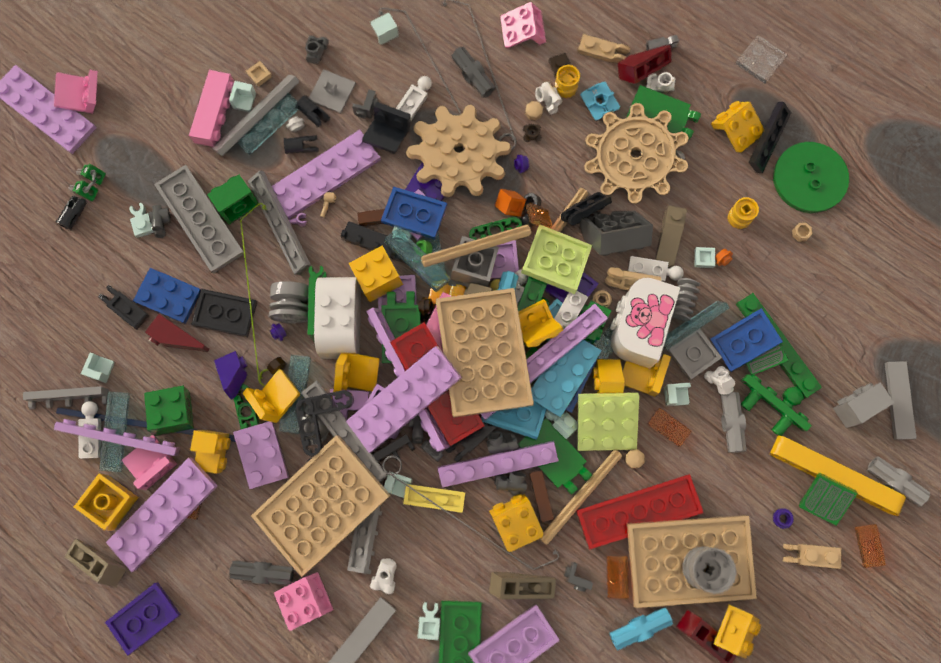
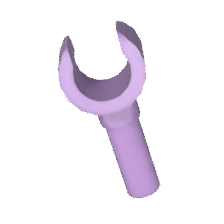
M299 213L296 218L289 220L290 224H298L301 227L305 226L307 221H300L299 219L306 218V214Z

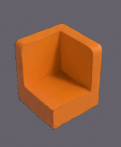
M500 189L495 207L505 215L520 217L526 199L515 191Z

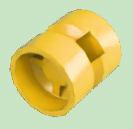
M563 65L557 71L555 88L562 98H571L577 92L580 73L573 65Z
M749 197L740 198L728 213L729 224L736 229H744L749 226L758 215L759 206L757 202Z

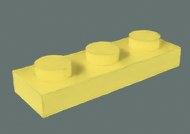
M407 484L444 510L463 513L465 492ZM406 486L403 504L440 509Z

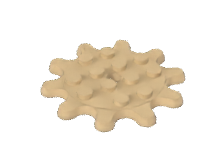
M635 103L630 108V115L625 119L618 118L613 112L604 114L603 122L607 130L601 135L589 134L586 137V144L596 149L597 156L593 160L587 161L584 166L587 173H602L605 176V181L601 185V192L603 194L611 195L616 189L624 188L628 192V200L633 204H637L642 200V193L646 188H653L660 195L669 193L670 185L666 180L667 174L670 172L683 173L688 168L686 160L678 158L675 153L678 147L688 142V135L685 132L670 133L668 131L667 125L671 121L670 112L661 111L655 118H648L644 114L643 105ZM634 150H638L641 152V157L632 158L631 153Z
M467 105L463 113L458 116L450 114L445 106H440L435 112L437 117L436 123L426 124L419 121L414 125V132L422 138V142L418 145L410 146L406 151L407 157L419 159L423 162L424 167L417 173V180L420 183H427L432 179L439 180L442 183L441 194L444 197L453 196L458 186H466L472 195L479 196L483 193L481 181L484 177L489 176L500 180L505 176L504 169L496 163V159L499 156L510 154L511 145L508 142L497 141L494 138V134L500 129V122L495 118L487 122L478 121L476 119L477 110L473 105ZM463 146L464 151L461 153H458L454 150V148Z

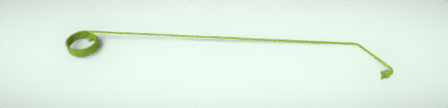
M259 203L251 211H253L260 204L263 205L262 210H267L266 205ZM249 211L244 217H242V218L240 219V223H241V232H242V239H243L242 241H243L245 267H246V275H247L246 277H247L248 294H249V302H250L251 321H252L253 338H254V346H255V356H256V364H257L258 381H259V383H260L262 386L265 387V385L262 384V382H261V378L263 379V377H261V376H262V374H263L264 372L268 371V369H264V370L261 371L260 374H259L258 361H257V353H256L255 335H254V326H253V317H252V308H251V299H250V291H249V282H248V273H247V265H246L245 246H244L243 229H242V219L245 218V217L251 212V211Z

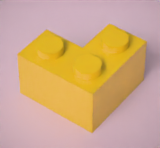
M597 359L596 367H593L592 377L595 379L594 389L597 390V393H624L625 381L620 360Z
M194 430L190 451H196L195 461L205 472L222 473L227 465L225 455L226 450L230 447L231 439L228 433Z

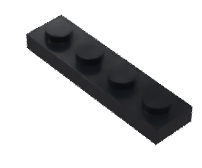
M777 102L748 163L756 173L764 172L791 115V111L785 102Z

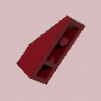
M671 45L633 54L619 61V80L636 84L672 62Z
M160 314L157 315L145 331L150 336L148 340L157 346L161 343L166 347L202 352L210 350Z
M689 610L686 611L676 627L719 662L732 663L737 655L714 645L718 632Z

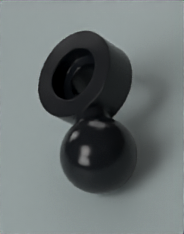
M528 193L524 196L526 203L523 209L526 212L521 216L520 220L522 226L529 225L531 227L535 222L533 213L537 212L541 207V198L536 194Z

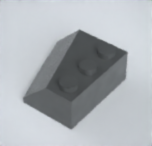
M613 211L611 215L594 212L593 215L582 218L579 223L584 241L591 244L592 248L603 256L614 252H626L631 249H643L644 247L652 246L653 224L636 211Z

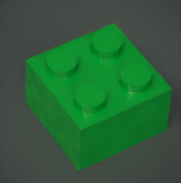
M240 174L230 177L226 183L213 188L207 194L228 225L247 214L259 204Z
M184 385L144 393L147 431L151 434L158 436L194 429L190 391Z

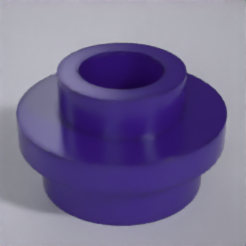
M517 155V158L514 160V167L519 173H524L529 169L527 156Z
M280 323L272 324V329L269 331L273 339H278L280 342L283 341L286 333Z
M781 508L774 512L773 522L777 527L787 529L792 526L794 517L788 509ZM781 515L785 516V522L780 521Z

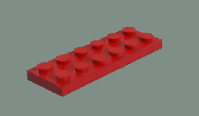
M425 322L390 342L406 370L431 349L438 346ZM449 389L428 406L429 411L450 446L485 426L478 414L453 418Z
M690 474L576 510L589 550L627 538V524L683 520L704 513Z

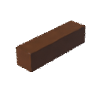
M385 209L357 213L359 225L367 227L383 224L381 219Z
M542 470L529 473L540 521L554 520Z

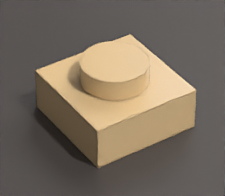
M261 61L246 71L257 87L272 77Z

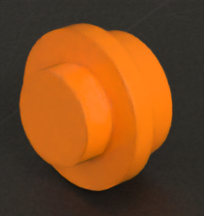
M727 249L721 250L715 256L716 264L718 266H726L732 261L733 253Z

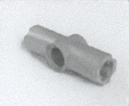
M739 392L721 394L723 408L721 423L723 431L726 432L728 453L746 452L744 434L746 419L741 411Z
M879 456L875 457L868 465V472L883 481L885 486L906 496L908 500L918 507L928 501L930 492L913 481L912 476L906 471L893 467Z

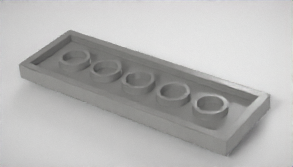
M186 165L154 184L213 274L244 254V251Z

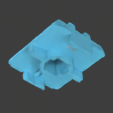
M606 82L598 83L580 94L595 121L602 119L605 113L614 112L620 108L614 97V92H611ZM601 98L603 103L599 104L596 99Z

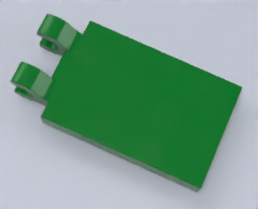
M642 85L639 86L632 105L635 103L642 104L644 114L648 118H655L661 111L670 112L671 121L667 125L668 131L670 133L685 132L688 135V140L692 137L694 130L684 128L687 120L697 123L701 116V113L689 110L691 104Z
M312 266L309 267L308 336L314 343L317 278L327 277L322 266H320L318 273L313 272Z
M406 291V303H396V293L387 292V305H381V312L396 339L421 324V313L419 312L418 305H415L414 291ZM382 345V363H392L386 357V349Z
M546 418L542 422L537 440L526 436L518 443V446L523 448L554 441L558 462L537 467L542 470L557 489L563 485L572 495L578 490L571 482L577 474L584 481H587L593 475L583 466L587 461Z

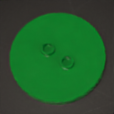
M802 142L789 147L779 157L773 171V182L778 195L790 207L805 213H821L833 208L845 196L849 186V172L842 157L832 148L817 142Z

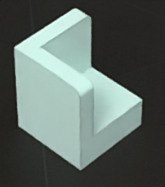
M390 13L371 21V26L377 34L380 45L399 36L398 27Z
M234 82L229 98L233 109L251 111L256 96L253 85Z
M90 353L81 374L106 383L115 362Z
M667 384L663 387L666 406L688 405L690 403L688 388L691 387V384Z
M388 474L384 488L388 493L404 498L406 485ZM399 474L393 475L405 484L412 485L413 480Z

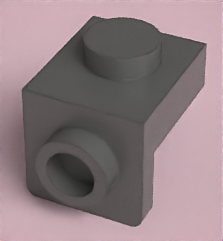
M368 89L364 105L353 104V112L357 117L372 119L374 106L379 102L376 91Z
M572 562L571 565H567L564 577H567L566 582L574 584V589L585 592L586 589L592 590L594 582L574 576L578 563Z

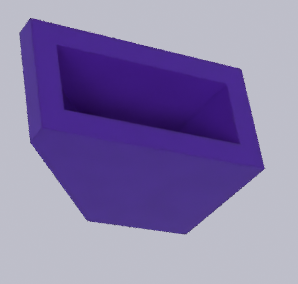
M236 351L214 360L223 390L231 400L236 397L248 376L245 369L248 367L247 362Z

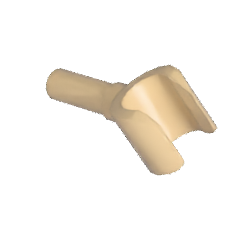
M327 192L324 194V206L321 217L325 218L329 203H335V193Z

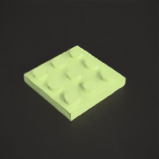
M539 225L521 273L575 294L592 245Z
M578 394V451L637 450L639 394Z

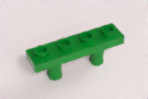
M746 374L740 380L751 391L741 402V406L744 409L750 411L760 399H763L781 414V419L771 429L777 436H782L791 424L798 427L801 431H808L812 426L808 423L809 419L801 412L797 414L792 410L793 406L784 399L781 401L776 397L777 393L772 388H765L761 385L762 381L754 374L751 376Z

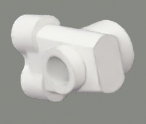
M664 72L659 76L653 73L647 78V88L664 93L674 91L675 77H672L668 72Z
M544 82L541 87H537L535 92L537 101L545 102L549 114L556 113L558 106L562 103L557 89L552 87L549 82Z
M719 366L715 371H707L704 378L709 383L717 385L718 393L729 394L734 391L735 381L724 366Z
M389 558L381 560L376 576L372 577L371 589L382 590L386 594L394 592L395 582L393 579L397 568L394 560Z

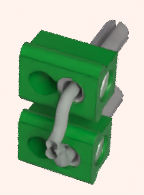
M89 163L84 165L83 169H77L76 173L92 182L89 184L83 180L77 181L75 185H70L69 190L93 202L98 189L92 185L95 183L101 185L106 173Z

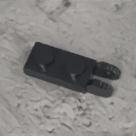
M596 192L562 212L561 220L573 226L579 224L582 218H587L592 213L611 204V197Z
M108 285L106 287L107 290L115 295L110 301L102 294L98 298L137 330L150 315L124 294Z
M483 422L484 427L453 444L446 451L448 453L453 452L461 443L465 449L457 454L454 459L456 462H459L498 427Z

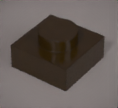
M566 53L549 58V64L555 77L560 67L571 65Z

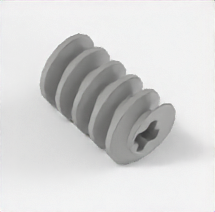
M680 278L677 281V287H680L672 317L683 321H691L687 314H693V310L689 309V307L696 306L691 300H698L694 293H700V289L696 288V286H701V284L693 279Z

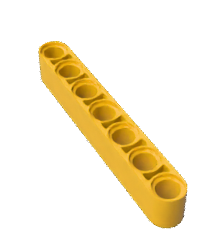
M777 436L770 451V455L815 478L818 473H821L856 490L858 493L856 498L888 514L899 516L906 496L783 436Z

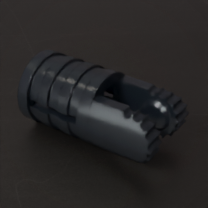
M307 95L302 96L297 101L296 108L317 127L322 125L321 120L324 122L330 120L329 115Z
M317 135L284 138L285 154L319 152L318 147L304 148V141L317 140Z
M72 196L55 222L71 231L83 212L87 201Z

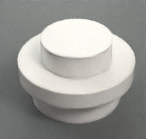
M298 117L291 118L286 125L291 132L299 131L305 127L303 118Z

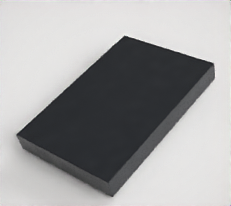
M201 289L191 325L248 337L252 324L249 298ZM251 299L252 317H254L258 302L254 299Z

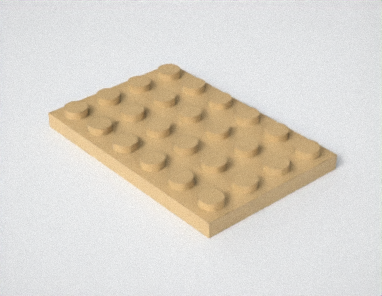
M514 288L436 299L443 353L462 377V379L449 388L453 418L533 406Z
M336 435L317 455L310 459L256 510L251 517L302 578L391 495L339 435Z
M748 515L627 524L633 606L635 608L757 599ZM706 546L724 550L729 554L736 566V577L732 586L723 593L717 594L691 586L684 577L682 568L684 558L690 550ZM705 565L706 568L703 569V572H706L708 565Z

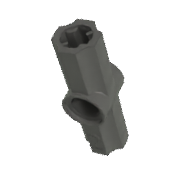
M465 47L457 48L452 54V59L461 69L464 79L469 84L472 83L482 98L490 96L495 90V86L486 76L481 63L478 60L475 61Z
M232 561L229 574L230 579L252 581L251 583L290 585L294 578V568L272 565L273 563Z

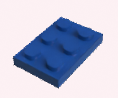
M393 186L381 222L436 239L447 203Z
M150 268L133 302L186 324L199 299L201 289Z
M762 308L711 338L712 343L730 372L783 343V340Z

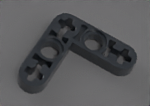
M341 390L304 398L297 402V420L303 451L306 455L315 456L323 448L317 415L350 408L354 403V397L350 392ZM343 394H345L346 397H349V400L346 401V405H344V403L338 402L336 403L337 407L334 408L335 402L332 396H335L336 400L341 399L343 397ZM323 398L330 400L328 409L320 407V401ZM305 402L306 405H310V409H307L308 416H313L312 419L306 418L302 420V417H306L305 411L301 410V407L304 406ZM307 422L314 424V430L311 433H306L304 430V425ZM316 435V438H312L313 444L318 446L314 453L312 450H308V446H311V440H306V436Z

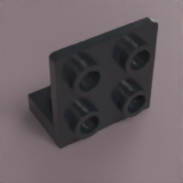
M377 102L374 106V120L364 134L362 142L396 154L410 130L411 114Z

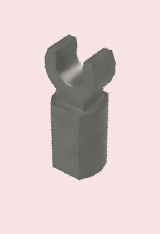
M673 35L666 39L662 37L646 42V49L651 50L665 45H671V49L676 48L679 42L678 36Z

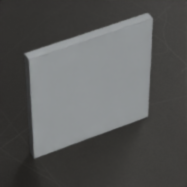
M323 69L309 98L316 104L341 114L356 82Z

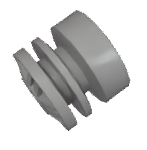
M285 281L272 283L270 298L276 302L270 303L269 308L271 311L268 317L271 320L283 323L307 322L308 305L303 303L308 302L309 285Z
M701 546L690 550L684 558L682 565L683 575L694 588L712 594L723 593L735 581V563L732 557L724 550ZM705 565H708L706 572H703V569L706 568Z

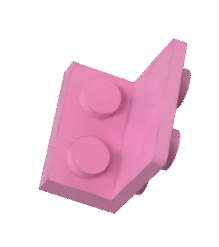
M532 2L501 15L506 48L515 46L528 39L536 41L539 45L546 43L541 10Z
M90 70L88 76L84 77L57 72L54 107L93 114L96 105L97 71Z
M151 435V436H150L151 438H155V439H156V440H155L156 443H160L159 440H158L154 435ZM135 448L122 459V462L136 478L133 484L140 490L150 488L177 465L171 455Z
M318 572L306 576L274 593L289 631L334 610Z

